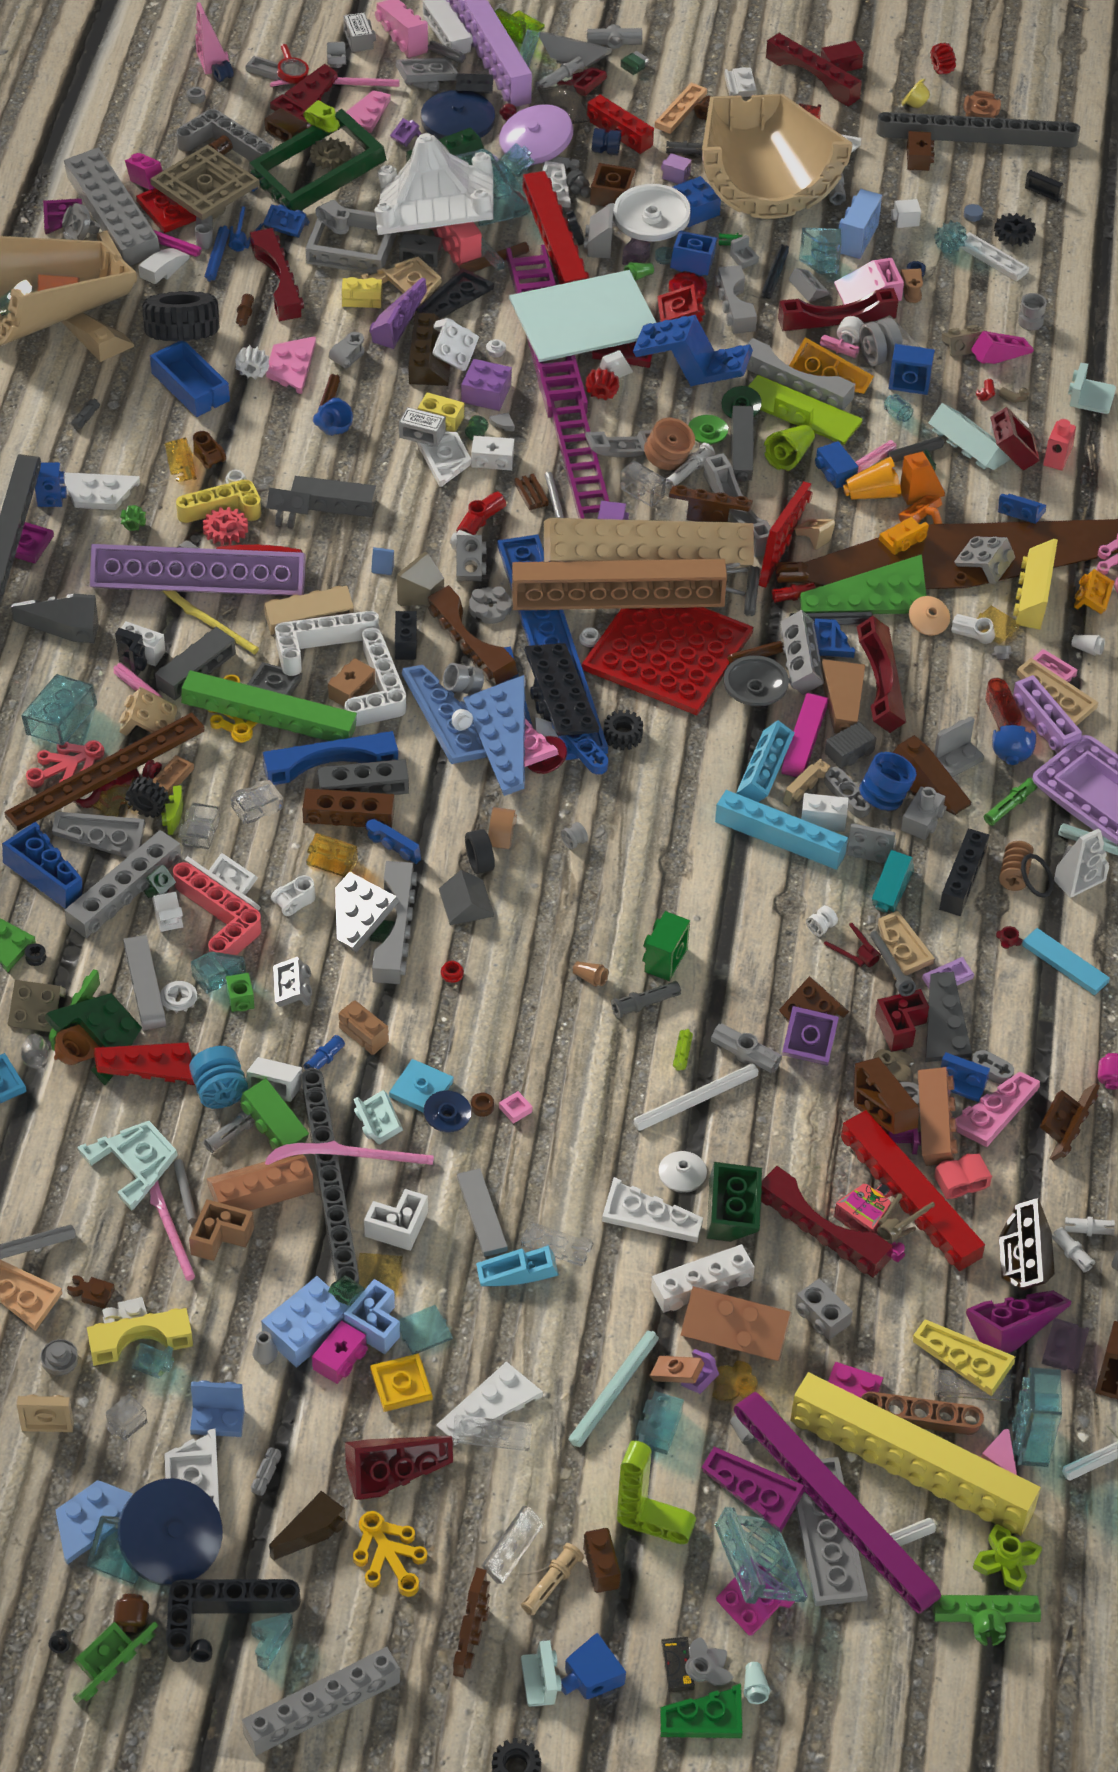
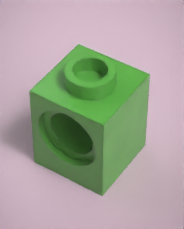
M249 973L226 976V988L231 1012L254 1009V994Z

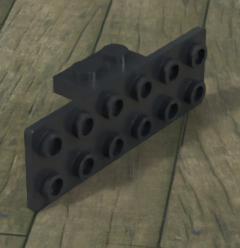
M566 644L525 646L524 651L535 677L533 687L530 688V696L535 701L536 713L540 714L541 719L549 722L552 721L558 736L598 733L599 726Z

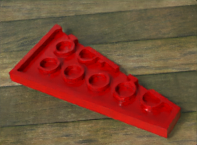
M804 481L769 530L758 586L767 587L774 573L775 564L779 562L784 554L786 546L789 547L794 528L805 511L807 503L811 502L813 492L810 489L812 483Z

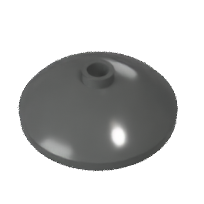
M764 656L739 658L727 667L724 674V686L728 694L736 701L749 706H766L777 702L786 694L789 684L788 674L784 667L775 660Z

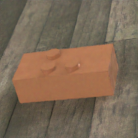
M693 1286L681 1336L780 1362L792 1312Z

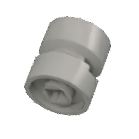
M1029 293L1023 296L1018 323L1022 328L1035 331L1043 326L1047 300L1044 296L1037 293Z
M450 663L444 671V687L449 691L470 695L480 692L484 683L483 671L478 667Z

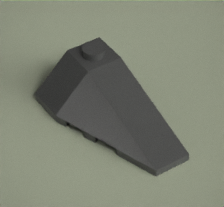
M68 594L67 598L57 599L56 597H49L48 601L43 602L31 600L12 603L14 622L73 642L95 643L99 626L95 595Z

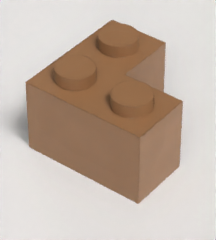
M206 1199L189 1237L191 1255L214 1261L222 1242L246 1248L254 1230L253 1212Z

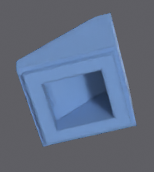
M373 547L371 572L392 575L394 550Z

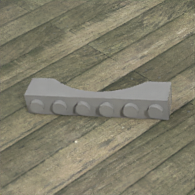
M754 338L746 344H750L753 349L746 368L747 370L841 410H844L854 399L855 383L839 376H816L795 370L781 361L774 354L770 345Z
M722 453L705 458L703 476L713 492H722L733 497L743 496L735 478L732 465L725 454ZM730 509L729 518L733 523H754V557L764 555L769 530L771 529L769 523L757 517L751 509L750 512Z
M386 861L384 890L395 895L399 902L394 907L397 919L391 934L374 950L372 978L373 982L400 984L401 975H406L407 962L403 961V958L408 957L409 943L405 942L406 939H410L411 925H408V921H412L413 907H410V903L415 902V890H412V885H417V872H413V863Z

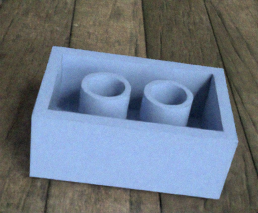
M860 189L857 196L854 195L851 207L847 208L845 218H842L839 223L841 233L838 236L837 244L839 245L840 254L861 259L879 225L882 194Z
M316 1276L261 1320L262 1331H267L271 1334L277 1350L297 1368L317 1351L341 1320L344 1322V1313L350 1305Z

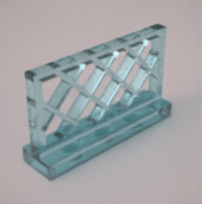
M725 1507L715 1527L745 1602L755 1604L758 1598L805 1602L808 1598L782 1534L762 1518L737 1515L735 1508ZM742 1525L748 1528L751 1532L748 1533L747 1531H745ZM760 1527L769 1528L772 1533V1536ZM755 1533L757 1536L766 1541V1543H762L752 1535ZM749 1543H750L752 1546H754L755 1548H757L759 1551H758V1552L754 1551V1550L750 1547ZM770 1544L771 1546L776 1548L779 1551L780 1555L773 1551L771 1548H769L768 1545ZM761 1553H764L766 1556H768L769 1558H771L774 1562L771 1563L770 1561H768L767 1559H765L763 1556H761ZM757 1563H759L767 1570L764 1572L762 1569L758 1567ZM779 1564L780 1566L785 1568L788 1574L779 1569L776 1565ZM771 1572L772 1574L777 1576L779 1579L782 1580V1582H778L776 1579L771 1577L769 1573ZM765 1582H766L767 1584H769L771 1587H773L774 1589H766V1588H765V1587H766ZM784 1584H788L793 1589H795L796 1592L791 1591L790 1589L785 1587Z

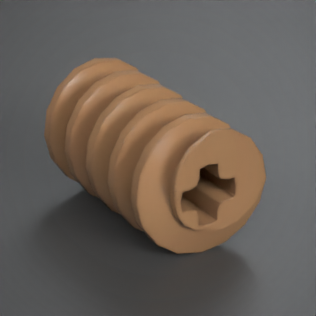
M1013 841L1006 846L999 876L1000 884L1004 888L1011 891H1020L1026 887L1022 877L1021 862L1024 856L1030 853L1033 854L1034 848L1031 844L1025 841ZM1032 858L1028 859V861L1026 862L1027 877L1029 875V868L1031 866Z

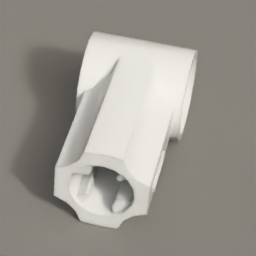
M960 614L954 617L951 628L952 633L975 638L982 644L991 643L995 639V630L990 619L984 617L976 619ZM983 629H989V631L985 633L981 632Z

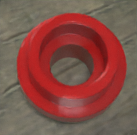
M448 961L442 966L441 977L444 981L455 983L463 978L464 970L458 962Z

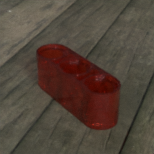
M1001 678L990 679L987 685L985 700L999 730L1001 726L1006 725L1021 726L1022 714L1006 681Z

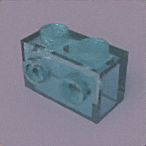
M655 1391L652 1400L647 1399L643 1414H646L644 1421L639 1420L635 1435L639 1436V1441L647 1444L651 1450L667 1455L683 1413L684 1400Z

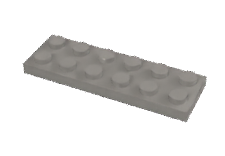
M839 1457L820 1459L844 1485ZM804 1492L795 1509L815 1606L867 1601L868 1594L858 1549Z

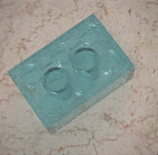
M56 674L21 715L26 735L64 745L96 707L97 700L94 686Z

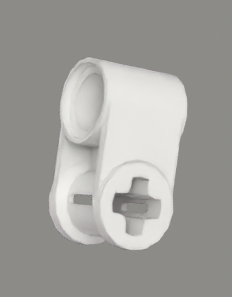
M299 876L288 884L277 888L272 893L271 900L281 907L283 915L291 916L301 908L314 902L316 898L314 881L310 876Z

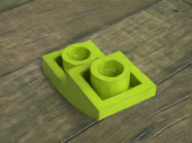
M182 785L173 786V795H169L170 803L165 804L166 813H161L162 825L167 826L168 835H173L181 820L183 812Z

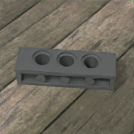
M406 759L317 767L319 789L394 795L409 794Z

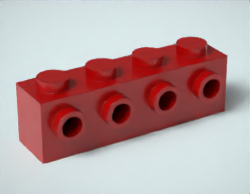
M601 94L587 102V121L598 128L605 129L606 132L610 130L621 131V142L639 154L653 146L654 128Z

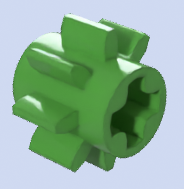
M128 506L127 511L122 509L120 518H122L121 524L127 530L138 531L140 526H145L146 512H143L139 506Z

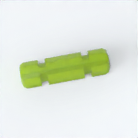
M689 1029L680 1030L673 1060V1067L677 1071L685 1070L693 1037V1033Z

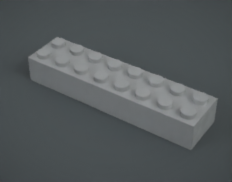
M99 147L64 160L67 178L94 220L100 225L102 232L108 231L123 260L129 266L142 262L160 251L157 235Z

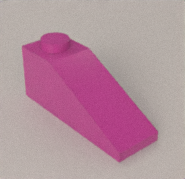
M983 331L971 351L976 355V359L983 364H996L1033 353L1034 349L1023 337Z

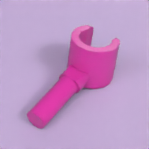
M893 1242L891 1244L893 1245L891 1258L899 1262L905 1256V1246L901 1242Z

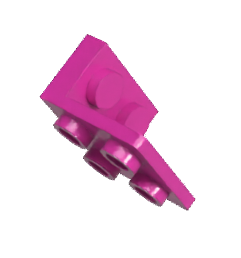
M751 1560L716 1597V1601L750 1636L756 1633L779 1606L790 1608L796 1601L761 1563Z

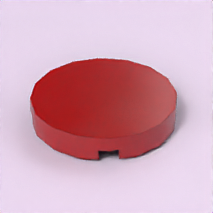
M682 272L674 275L672 280L670 279L668 288L669 292L694 284L696 290L701 291L704 298L707 293V282L702 276L698 277L695 273Z

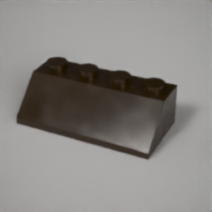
M415 313L408 365L409 384L449 386L451 365L433 355V349L440 334L433 327L436 321L442 320L436 314Z

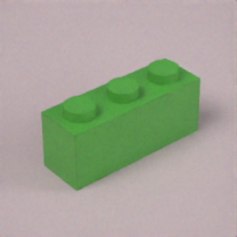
M267 1078L243 1092L240 1100L242 1110L245 1114L251 1115L255 1121L256 1128L260 1133H264L268 1137L273 1150L286 1144L305 1143L307 1141L309 1132Z

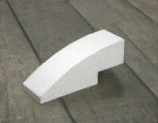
M174 248L161 250L145 259L139 265V277L156 285L162 278L169 279L190 256Z

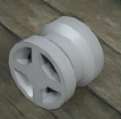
M579 822L573 823L571 828L561 830V838L569 849H574L577 847V844H584L588 841L587 832Z

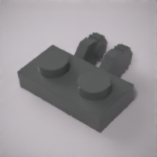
M269 488L266 508L277 510L275 526H281L285 511L290 512L287 525L289 529H293L296 513L308 515L311 494Z

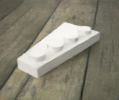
M613 1178L602 1222L695 1243L698 1242L703 1217L676 1205L672 1207L664 1203L663 1199L657 1196L650 1197L642 1193L641 1189L633 1185L632 1187L626 1186L621 1183L622 1180Z

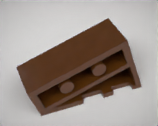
M877 1057L855 1063L854 1107L861 1112L867 1110L878 1124L894 1135L918 1128L919 1106L882 1060Z

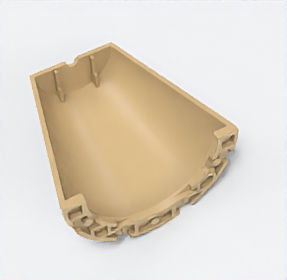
M784 94L752 95L747 101L743 100L741 95L710 97L702 146V160L705 174L711 187L729 207L737 212L741 211L749 214L751 217L777 219L793 216L797 211L804 208L809 209L825 198L840 181L841 173L849 163L853 144Z
M0 236V346L126 296L131 291L134 283L137 282L136 271L123 259H120L103 241ZM38 275L80 278L78 283L38 291Z

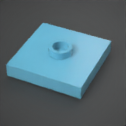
M412 1059L390 1090L389 1097L424 1113V1105L427 1099L436 1092L448 1090L454 1082V1077Z

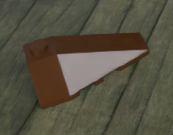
M913 735L903 741L892 752L907 759L916 770L917 775L910 788L913 791V795L916 796L920 787H931L936 793L945 796L944 805L947 806L946 811L954 815L971 805L970 799L935 754L917 736Z

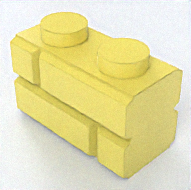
M343 278L342 307L381 308L382 279Z

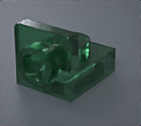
M345 1275L332 1283L328 1292L335 1296L338 1302L351 1306L365 1288Z

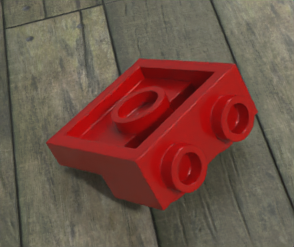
M694 284L657 296L661 322L696 315L698 321L702 322V316L706 315L703 304H700L704 302L702 293L696 290Z

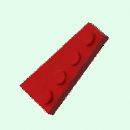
M189 1042L98 1047L94 1050L96 1068L99 1073L121 1076L135 1074L143 1079L151 1080V1077L165 1078V1082L175 1083V1080L187 1081V1085H195L189 1069V1064L192 1060Z

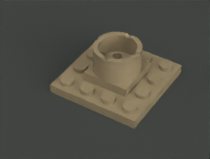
M208 144L150 179L153 187L202 221L211 215L213 219L218 218L219 215L225 212L227 205L260 186L258 178Z

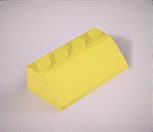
M1052 539L1029 549L1028 556H1023L1021 569H1025V571L1020 573L1018 584L1022 585V588L1018 587L1016 600H1019V604L1015 603L1013 616H1017L1015 625L1041 629L1048 603L1057 539Z

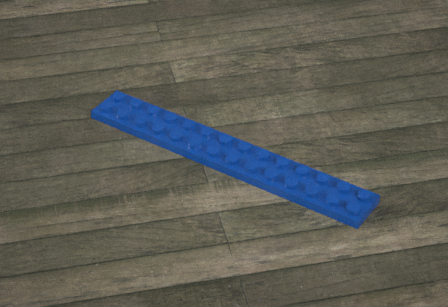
M538 534L498 540V549L512 590V562H544V550ZM518 610L529 646L556 643L566 644L599 726L598 733H589L588 735L605 754H608L607 742L564 611ZM576 734L568 736L571 738H578L580 735ZM565 743L567 747V756L565 761L578 759L575 753ZM589 747L581 748L583 752H590L592 750Z

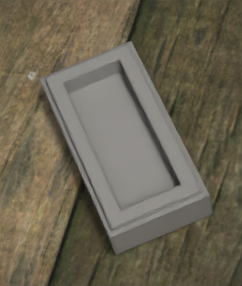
M253 56L246 64V71L276 81L280 80L277 74L278 63ZM285 65L281 68L284 73L287 71V66Z

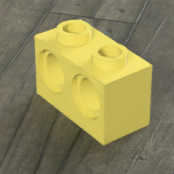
M427 392L418 406V410L446 416V431L456 432L464 419V402Z

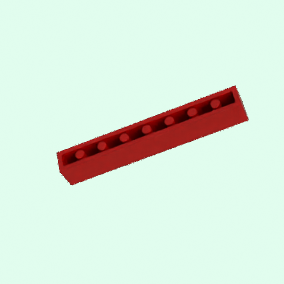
M545 171L523 174L522 189L559 284L588 279L589 274L584 270V261L582 258H579L577 244L574 245L573 233L568 230L567 218L563 217V209L561 204H558L557 193L552 189L551 178L547 177Z
M867 1110L843 1122L841 1138L844 1144L851 1147L856 1153L858 1160L866 1164L875 1179H879L882 1184L890 1188L892 1197L896 1198L898 1194H902L899 1203L905 1213L912 1216L931 1202L935 1203L934 1207L915 1220V1224L929 1236L931 1243L943 1252L949 1264L954 1265L960 1272L983 1258L984 1242Z

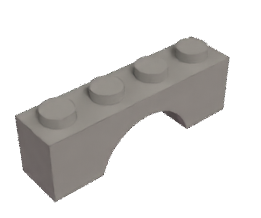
M741 265L718 267V275L715 276V286L719 287V299L723 300V312L727 313V325L731 326L733 334L755 332L757 315L753 303L744 302L736 297L744 293L745 276Z

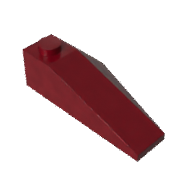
M453 1437L386 1438L345 1442L346 1470L354 1498L360 1500L382 1497L388 1494V1491L400 1485L405 1486L411 1480L423 1474H430L452 1463Z

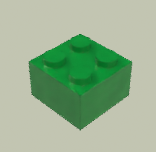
M667 911L663 913L661 919H656L653 933L647 935L643 945L646 948L642 959L645 962L644 972L670 982L688 950L690 920Z

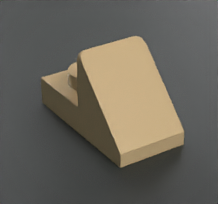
M808 519L794 529L797 536L810 537L814 549L817 550L830 542L835 521L834 519Z

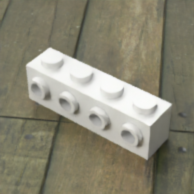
M423 0V17L440 42L463 54L471 52L473 37L466 30L464 23H461L458 19V15L452 10L450 3L446 0Z
M741 1244L652 1276L651 1291L663 1313L670 1310L675 1311L689 1303L693 1286L723 1294L728 1289L737 1286L742 1287L753 1281L755 1267Z

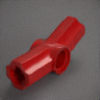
M497 491L481 501L474 500L470 502L468 512L458 526L456 533L462 530L471 535H476L478 530L486 525L489 517L506 507V500L503 495Z

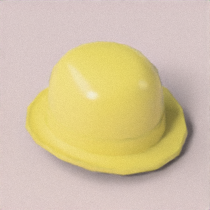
M921 79L914 85L903 99L902 106L906 103L918 109L927 102L930 92L924 84L926 79Z

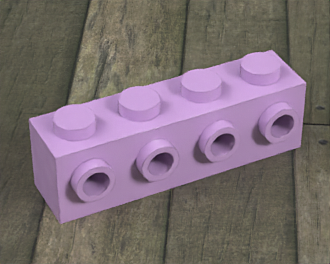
M1034 675L1015 682L1012 696L1014 705L1019 707L1026 719L1037 729L1039 735L1043 736L1049 743L1052 750H1055L1058 754L1070 743L1081 738V730Z

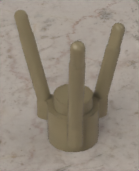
M898 1194L885 1215L878 1220L880 1225L877 1229L878 1235L892 1244L897 1239L916 1230L914 1226L903 1230V1228L935 1206V1203L931 1202L903 1222H900L896 1218L889 1219L902 1198V1194Z

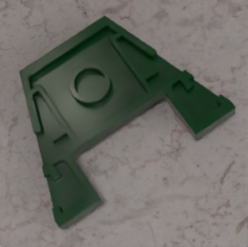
M112 993L49 1011L44 1016L57 1033L72 1022L77 1021L99 1047L132 1046L142 1029L141 1025ZM96 1065L91 1069L104 1086L113 1077V1074L97 1072Z

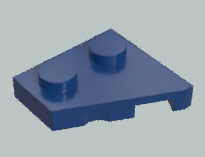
M815 618L814 626L819 656L854 658L855 649L854 647L851 648L848 644V638L841 631L837 620Z

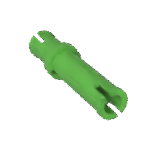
M1032 778L1026 779L1018 788L1014 787L1005 799L984 815L985 822L990 826H994L996 822L1015 806L1024 803L1026 797L1038 788L1033 783Z

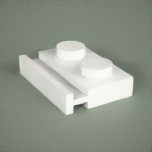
M734 68L733 71L725 69L724 76L729 96L741 95L742 97H752V95H756L757 90L751 68Z

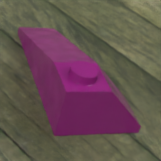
M1051 1290L1027 1294L1026 1299L1014 1300L1013 1297L1005 1298L1004 1303L994 1304L992 1300L985 1301L966 1309V1315L979 1342L1005 1353H1010L1018 1349L1071 1306V1300Z

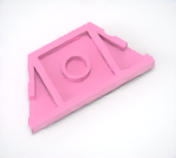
M316 337L274 344L266 377L279 382L285 387L290 385L296 388V393L302 394L316 346Z

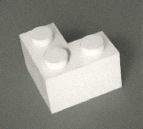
M404 1189L396 1208L373 1201L364 1219L365 1237L411 1251L428 1213V1196Z

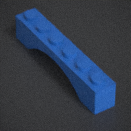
M393 731L263 752L264 770L268 786L290 783L306 770L330 762L370 763L398 760V748Z

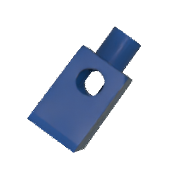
M598 1633L594 1634L566 1659L565 1671L567 1676L561 1679V1691L567 1695L578 1689L585 1699H591L625 1684V1669Z

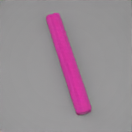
M153 230L158 237L159 244L177 249L194 257L200 256L201 247Z

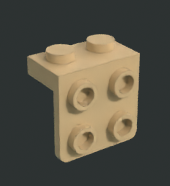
M139 687L133 695H129L125 700L124 706L126 709L119 719L121 723L119 732L127 736L138 725L154 733L174 722L177 706Z

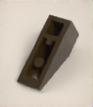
M320 1491L269 1544L270 1558L273 1560L279 1559L327 1540L334 1533L340 1532L346 1523L345 1508L323 1491Z

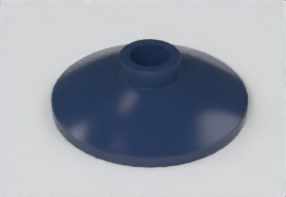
M444 1090L436 1092L427 1099L424 1105L426 1121L438 1131L455 1132L461 1130L468 1124L471 1118L472 1111L469 1101L455 1091Z

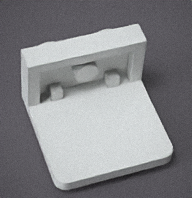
M445 318L436 321L433 328L438 330L440 334L433 349V355L456 369L465 371L479 336L472 333L471 330L458 325L452 319Z

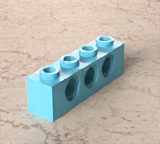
M779 720L763 730L736 794L756 802H760L769 795L795 732Z

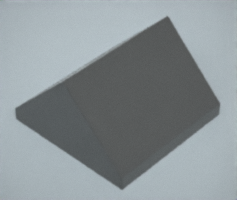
M460 870L439 888L449 925L494 917V912L482 879Z

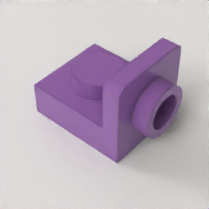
M402 118L390 136L396 142L407 147L415 135L419 137L422 133L415 121H408Z
M695 1349L692 1352V1356L702 1358L705 1364L696 1383H681V1386L701 1394L719 1375L715 1364L716 1361L711 1354Z

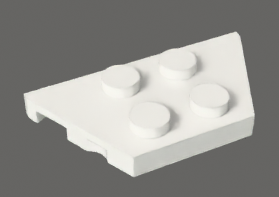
M445 432L438 447L416 442L439 487L445 485L471 465V457L457 432Z
M65 472V486H67V493L71 497L75 508L117 510L122 501L130 496V490L134 486L138 487L140 485V476Z
M210 1429L207 1431L208 1434L196 1441L193 1438L184 1443L182 1447L174 1448L165 1453V1478L182 1479L197 1485L210 1496L220 1514L216 1429Z

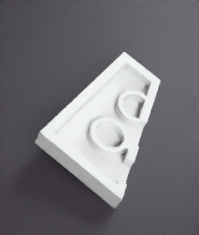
M545 161L542 171H545L547 177L552 180V189L557 193L558 204H561L562 207L570 208L571 201L564 164Z

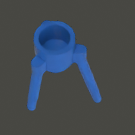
M245 206L241 208L235 233L233 226H230L228 246L238 252L243 251L244 248L248 249L251 243L250 237L247 240L246 234L241 231ZM261 223L255 231L261 230L263 224Z

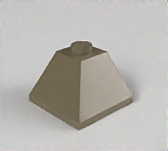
M427 552L421 554L397 574L398 605H430L427 597L444 588V577Z

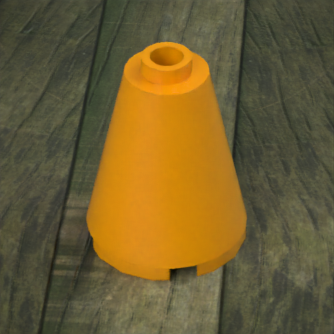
M888 457L846 479V484L843 485L845 496H850L851 500L901 497L898 475L895 469H893L895 465L892 457Z

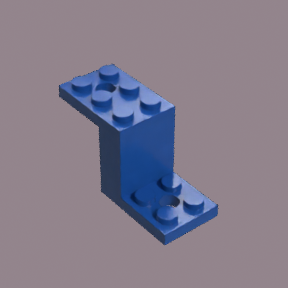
M696 315L643 325L633 349L636 357L671 350L690 386L744 376L753 352L750 344L714 351Z

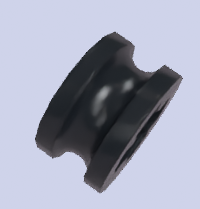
M41 944L27 946L25 949L26 962L31 966L43 964L46 961L45 947Z

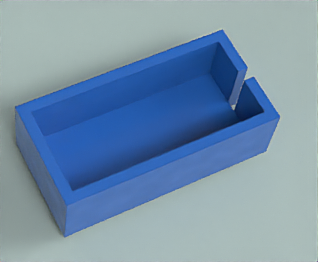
M178 341L150 355L151 373L195 417L211 411L212 406L217 408L230 401L229 383L186 341Z

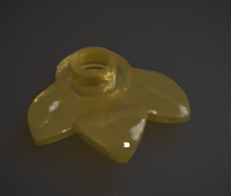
M737 1360L733 1367L720 1366L717 1368L719 1375L715 1380L720 1385L713 1392V1398L721 1401H732L738 1396L746 1398L751 1393L757 1391L758 1381L752 1375V1368L747 1362Z

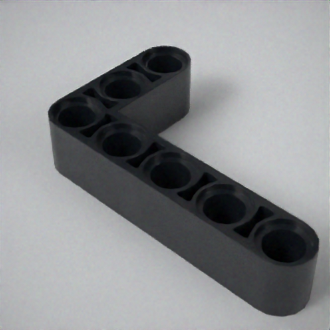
M190 1579L173 1582L169 1588L166 1630L168 1656L174 1662H184L191 1656L194 1614L293 1613L300 1607L301 1603L299 1585L290 1579ZM234 1594L240 1595V1597L235 1599L230 1598ZM260 1594L267 1595L265 1598H257ZM286 1594H292V1595H294V1596L291 1597V1598H284V1597H283V1596L286 1595ZM179 1595H187L183 1599L176 1598ZM205 1595H213L209 1599L203 1598ZM178 1619H185L183 1623L175 1622ZM177 1643L184 1644V1646L179 1648L174 1647V1645Z

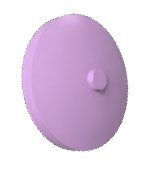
M531 106L517 112L504 124L499 136L500 146L504 155L515 163L522 165L540 164L555 158L566 149L573 136V125L566 111L557 106Z

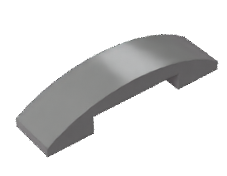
M639 431L637 436L606 437L604 432H586L585 436L591 450L600 455L634 457L645 454L644 444L651 431Z

